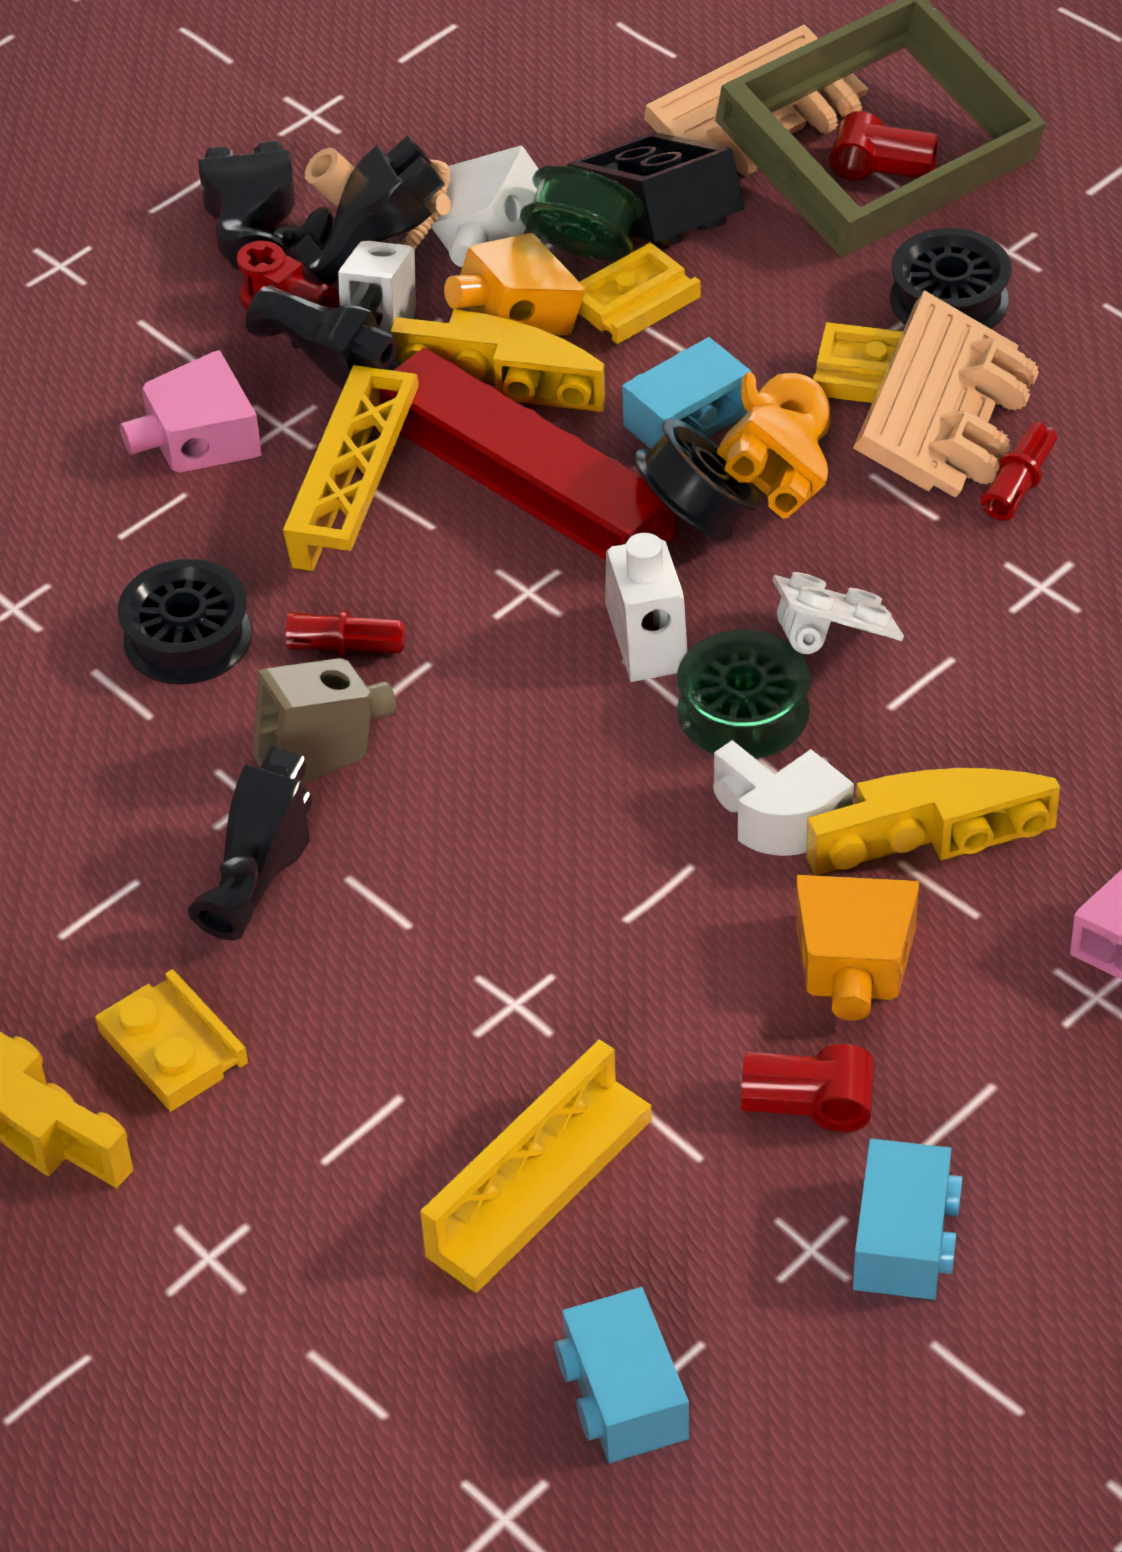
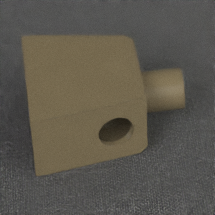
M341 658L258 670L252 755L260 767L271 747H277L303 756L307 771L301 781V785L355 763L367 754L370 722L396 714L397 705L394 692L386 681L365 686L349 661Z

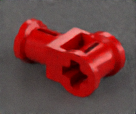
M255 241L246 244L238 251L237 266L243 273L244 283L240 287L239 299L242 306L248 309L254 295L262 287L269 285L318 305L339 307V290L327 284L320 286L304 278L302 263L286 256L283 249L277 244L269 241Z

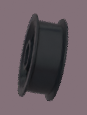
M940 228L919 233L906 240L896 250L891 265L895 282L890 293V304L894 314L904 325H906L914 304L924 290L990 329L995 327L1007 313L1009 294L1006 286L1011 277V261L1006 251L993 239L971 230Z
M668 418L662 426L664 435L651 450L640 449L635 453L634 461L637 469L653 492L682 520L708 537L719 541H727L732 536V522L745 509L756 510L760 506L759 494L752 482L739 483L725 471L726 461L717 454L719 446L691 425L678 419Z
M200 559L167 561L150 567L137 575L126 586L118 602V618L124 631V650L130 663L143 675L169 684L204 682L218 677L233 668L244 657L252 637L251 623L246 613L247 594L242 582L229 569L214 562Z

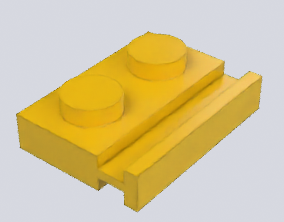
M650 242L580 281L579 283L586 290L578 313L601 332L609 331L612 334V341L619 344L700 298V280L696 277L688 278L685 275V268Z
M826 322L813 380L822 387L827 398L872 403L903 331Z
M173 969L165 973L166 980L154 987L148 983L95 1016L99 1033L170 1112L224 1079L223 1072L237 1064L242 1068L248 1064L246 1047Z

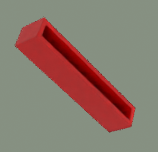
M422 348L393 370L417 374L419 383L399 434L602 559L606 560V551L612 546L626 544L628 539L635 534L650 533L656 535L659 539L666 541L667 545L676 538L675 513L653 492L641 476L627 469L618 460L610 459L585 444L576 435L567 433L543 419L534 410L525 408L501 394L494 386L485 384L461 370L452 361L444 360L428 349ZM378 388L380 405L396 398L398 391Z

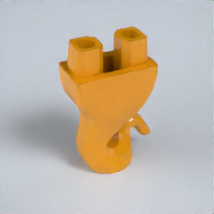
M748 372L743 376L741 383V402L748 413L727 432L717 450V454L726 461L725 471L739 483L752 482L768 496V507L782 519H786L826 485L828 467L818 442L827 434L831 424L829 402L822 387L808 376L798 373L778 374L769 380L758 392L756 378L752 372Z

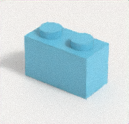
M708 337L622 385L623 426L650 449L664 435L662 426L668 418L683 421L709 437L743 418L748 413L741 402V383L743 376L752 371Z
M870 1138L855 1247L853 1290L936 1300L939 1273L952 1274L956 1233L943 1231L945 1216L959 1217L963 1176L949 1175L952 1148Z
M643 1287L562 1310L564 1339L554 1342L557 1361L566 1382L577 1380L583 1395L582 1398L576 1399L577 1411L583 1431L588 1441L599 1438L608 1463L610 1464L688 1440L689 1401Z

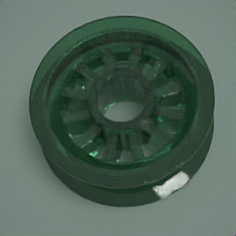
M546 166L535 171L532 178L533 185L536 188L533 202L525 205L520 212V219L530 232L557 248L593 259L619 260L632 253L633 244L628 236L633 223L639 222L645 214L643 203L634 193L611 179L583 169L567 166Z
M755 630L726 631L707 637L694 645L685 654L677 672V687L680 694L677 706L678 720L686 736L701 749L714 754V752L733 740L751 756L758 759L786 749L803 733L809 718L807 694L810 687V672L804 657L787 641L775 635Z

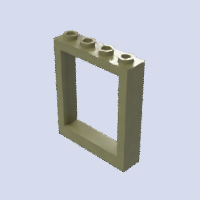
M897 0L721 86L715 122L841 258L1036 159L1046 126L1045 121L1040 117L1036 109L1029 106L1008 85L1006 79L997 73L975 51L973 45L969 41L964 40L943 18L940 11L932 7L926 0ZM906 48L994 140L859 207L772 112Z

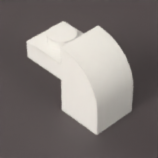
M733 740L714 752V794L728 811L738 813V841L755 851L779 856L806 853L807 818L853 805L854 783L811 749L776 774L772 773Z

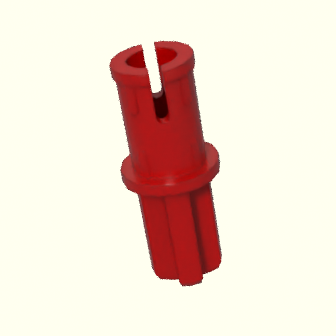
M1039 421L1031 423L1014 452L1005 453L1001 457L998 464L1000 465V470L980 500L981 506H986L984 511L989 516L1001 521L1010 520L1015 515L1027 491L1035 488L1040 483L1042 478L1040 467L1058 439L1057 433L1053 428H1048L1043 422Z
M342 610L340 615H314L289 612L287 618L286 639L288 640L286 645L290 650L316 649L338 651L340 657H347L348 651L400 653L405 645V625L396 619L351 617L350 611Z

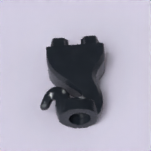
M408 135L387 154L376 145L357 164L348 178L341 195L334 223L333 215L327 207L315 209L301 227L296 242L292 244L293 249L314 275L324 284L330 286L339 281L338 272L360 242H380L401 235L428 219L432 212L426 205V202L445 185V182L431 166L432 162Z
M278 141L260 142L254 148V153L234 155L233 150L228 149L226 146L208 148L205 158L199 159L198 166L204 208L212 216L219 219L216 226L219 252L237 270H239L237 266V253L243 246L251 242L269 241L275 243L288 256L289 249L296 242L300 229L284 226L270 233L267 231L287 218L295 204L290 151L283 150Z
M272 285L262 287L254 295L248 306L245 325L250 334L259 337H270L285 333L291 339L292 347L295 349L300 348L319 370L342 390L353 365L393 371L402 364L393 360L398 347L394 336L379 329L372 311L356 305L326 307L291 295Z
M271 747L260 768L249 764L244 765L235 787L228 815L224 861L220 866L221 881L217 888L198 896L188 908L190 919L204 932L230 941L242 938L253 916V911L268 886L281 870L299 859L308 845L310 838L306 815L312 806L310 793L301 785V781L307 771L303 756L277 747Z

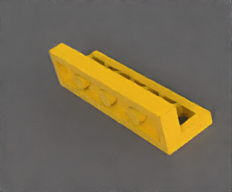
M353 365L283 528L292 568L314 571L323 547L345 551L352 550L419 387L417 374ZM378 388L398 391L396 398L380 405ZM375 425L381 435L379 439L366 444ZM358 466L364 476L362 480L349 486ZM339 508L346 515L341 530L332 528Z
M599 1039L420 1210L426 1258L477 1293L652 1121L651 1104L616 1082L615 1049Z

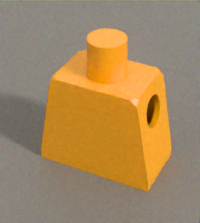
M527 233L472 245L467 250L460 275L450 276L446 280L444 294L447 304L452 309L470 308L473 312L514 320L539 328L553 335H571L586 289L534 233Z
M797 875L796 928L806 991L813 996L832 997V1012L837 1017L848 1021L864 1019L871 1012V999L892 1000L899 996L916 931L919 881Z

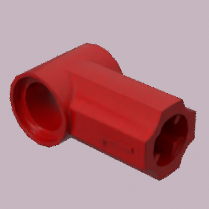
M854 111L847 114L841 121L829 157L830 166L835 173L849 180H862L870 176L873 171L919 178L935 170L939 136L934 133L887 127L872 113Z
M834 1044L825 1047L818 1052L817 1057L746 1052L742 1072L741 1111L812 1116L813 1121L818 1126L838 1133L861 1130L869 1124L871 1118L875 1069L873 1056L867 1050L850 1044Z

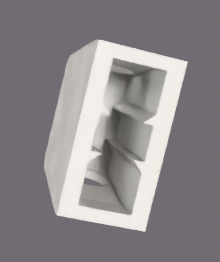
M522 145L450 165L448 167L451 177L446 193L451 202L450 211L446 215H440L438 221L434 222L431 228L449 251L450 259L456 265L463 267L467 250L472 245L524 233L547 189L548 181Z
M375 241L360 242L338 272L340 306H360L372 311L375 318L383 315L379 329L390 334L395 317L414 319L415 251L409 245Z
M650 533L635 534L628 539L626 544L612 546L606 551L605 604L630 682L688 672L684 596L666 541ZM653 611L654 627L659 626V630L649 631L642 627V619L647 613Z

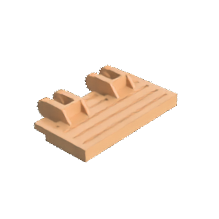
M804 24L647 104L644 120L657 133L732 148L737 172L741 173V176H747L757 171L756 168L758 167L715 122L721 86L818 38ZM852 73L772 112V114L791 134L805 128L807 120L813 127L817 128V131L819 130L821 134L824 133L825 135L835 130L836 126H838L835 112L840 114L841 118H844L847 114L854 111H862V102L859 99L866 96L868 88Z
M924 290L913 306L853 449L928 492L933 486H936L956 498L962 491L966 478H972L974 482H979L980 485L982 483L986 485L988 483L992 484L1000 470L998 460L1005 453H1008L1011 445L1009 444L1010 439L1007 438V434H1003V431H998L997 427L988 423L995 404H1000L1009 411L1021 410L1022 407H1025L1030 396V389L1027 386L1030 387L1031 384L1035 383L1039 373L1037 371L1038 366L1035 365L1036 362L1031 361V358H1026L1023 353L1017 350L1019 345Z

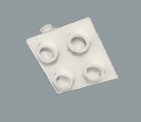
M793 572L791 579L777 575L773 576L772 581L781 595L777 609L778 621L782 625L790 644L799 653L811 654L818 651L824 644L831 621L899 641L903 640L904 635L892 618V614L885 606L881 605L882 598L873 593L857 588H849L846 595L825 589L826 582L800 572Z

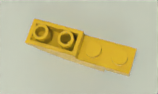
M459 309L453 310L449 323L395 317L390 334L394 336L398 345L396 356L393 359L397 362L404 363L422 348H426L444 360L452 361L461 370L481 382L495 384V388L501 394L515 402L604 412V363L563 338L514 320Z
M986 768L922 770L857 783L856 804L807 818L806 859L815 876L838 869H850L860 863L894 853H906L916 849L918 846L932 843L941 861L962 854H975L990 846L1021 837H1033L1043 831L1056 828L1060 786L1056 779L1027 772Z
M0 1032V1141L22 1160L48 1177L67 1159L117 1189L134 1170L125 1129L112 1116L103 1112L94 1114L75 1103L72 1097L58 1085L46 1083L42 1067L43 1059L39 1051L22 1037L15 1036L10 1038Z

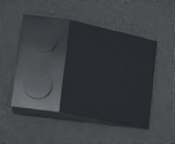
M653 132L566 163L569 174L629 236L651 241L655 246H666L676 243L682 239V232L693 228L706 230L719 227L727 222L726 216L745 209L732 148Z

